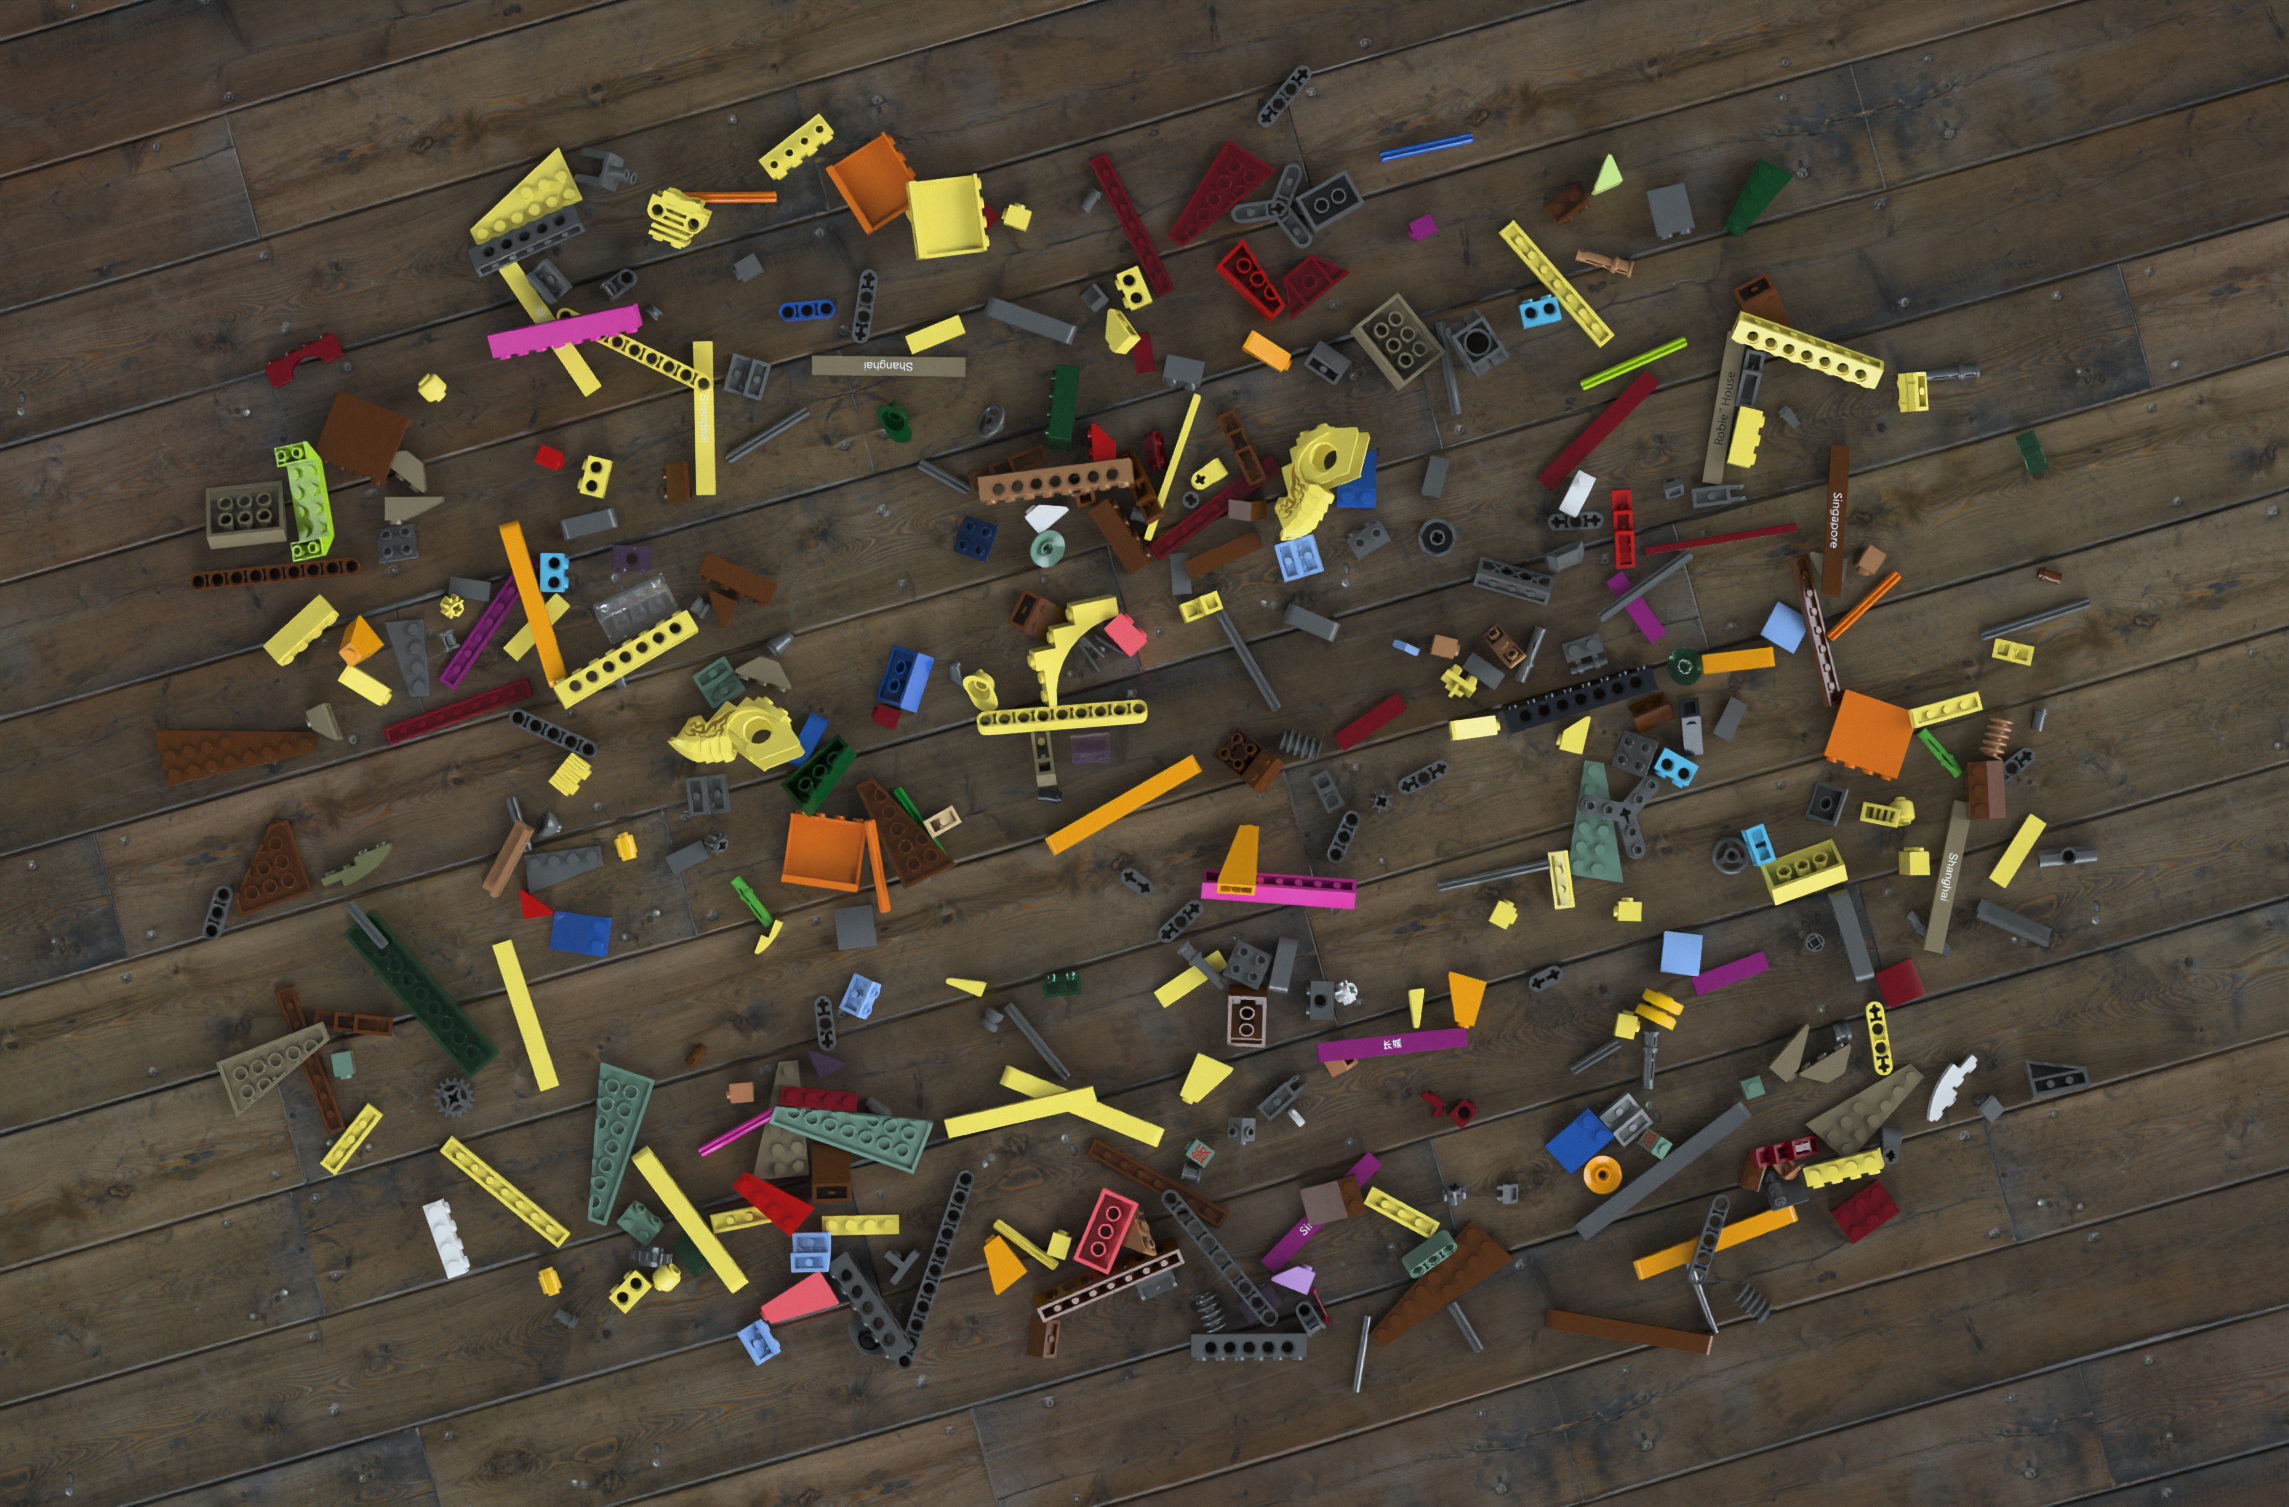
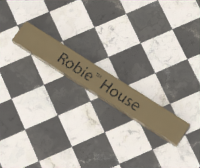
M1727 331L1702 482L1721 485L1745 348V343L1740 344L1731 339L1732 331Z

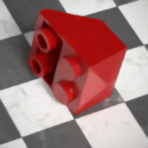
M1091 424V428H1088V441H1092V447L1089 448V460H1093V462L1116 460L1115 441L1096 424Z

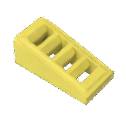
M1863 802L1860 821L1897 828L1901 809ZM1871 807L1874 808L1872 819L1869 818ZM1881 809L1879 820H1876L1877 811ZM1888 810L1886 821H1883L1884 811ZM1892 811L1895 812L1893 823L1889 822Z
M947 978L946 980L947 984L979 997L982 996L987 984L984 981Z
M1424 988L1409 989L1408 991L1412 1026L1414 1028H1419Z

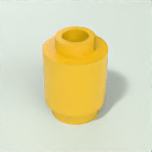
M628 832L618 834V839H615L614 842L619 857H621L622 861L636 858L637 848L633 835H628Z
M553 1267L538 1272V1279L544 1294L548 1293L549 1296L560 1292L559 1289L562 1288V1285Z

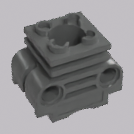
M1478 308L1462 318L1466 326L1465 328L1459 320L1445 329L1450 344L1468 371L1476 379L1491 369L1487 362L1488 360L1495 367L1509 357L1504 349L1505 347ZM1471 335L1481 336L1486 342L1485 352L1481 354L1470 352L1466 345L1467 337Z

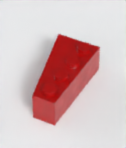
M1243 239L1216 266L1215 271L1270 323L1284 309L1285 304Z
M746 1170L732 1185L738 1193L789 1237L816 1207Z

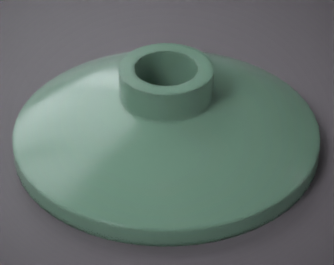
M1054 530L1041 532L1034 538L1030 547V555L1033 562L1041 567L1055 565L1064 554L1065 541L1062 535Z

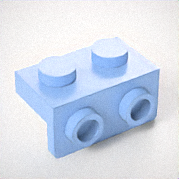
M762 1319L753 1322L737 1333L757 1366L781 1352L778 1341L771 1336L769 1326Z

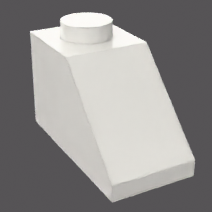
M1579 470L1573 478L1559 510L1576 518L1596 478Z
M1033 505L1025 512L1027 514L1025 519L1040 534L1066 514L1069 509L1063 506L1038 505L1035 507Z

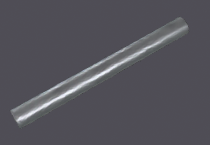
M1690 1262L1685 1263L1687 1270L1689 1268ZM1694 1271L1691 1277L1692 1280L1697 1281L1699 1278L1697 1272ZM1693 1284L1711 1334H1716L1719 1330L1702 1285Z
M1364 1315L1352 1386L1353 1392L1360 1391L1371 1316Z

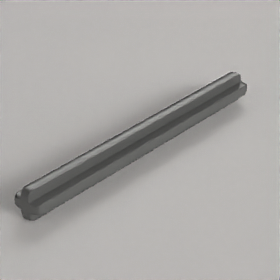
M1687 549L1597 612L1600 621H1606L1693 558L1691 552Z
M2086 597L1980 631V637L1985 641L2086 609L2091 606L2090 601Z
M1225 610L1217 612L1216 617L1263 697L1271 710L1276 711L1281 705Z
M1548 859L1439 881L1437 886L1438 890L1443 892L1546 870L1550 868V863Z

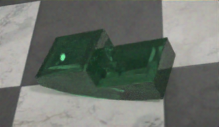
M2033 430L2015 437L2020 454L2023 456L2031 476L2049 468Z
M688 1234L672 1244L695 1279L711 1268Z

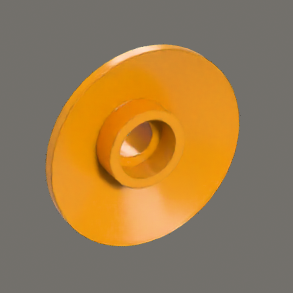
M1597 1156L1586 1164L1583 1176L1590 1190L1598 1194H1607L1619 1186L1622 1179V1171L1620 1165L1613 1158ZM1600 1171H1605L1606 1175L1604 1178L1599 1177Z

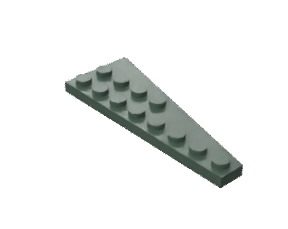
M604 1062L600 1064L588 1220L606 1226L655 1079Z
M775 1104L769 1124L914 1174L932 1129L933 1121Z

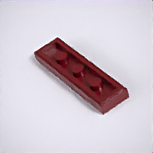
M1396 693L1335 734L1334 738L1345 752L1408 708Z

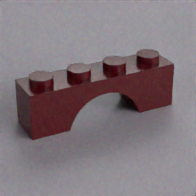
M326 332L318 337L319 340L316 342H306L301 345L302 349L296 352L291 350L284 354V358L280 360L275 358L267 363L268 366L264 367L274 389L278 390L293 382L295 368L305 358L319 357L329 364L345 356L336 335Z
M779 1084L777 1100L779 1105L847 1112L857 1111V1092Z

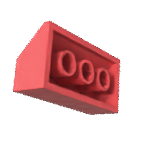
M1103 1188L1073 1260L1109 1274L1139 1203L1108 1188Z

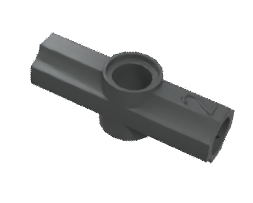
M2095 845L2037 851L2039 867L2097 861ZM2067 850L2071 853L2069 861L2063 859V853Z

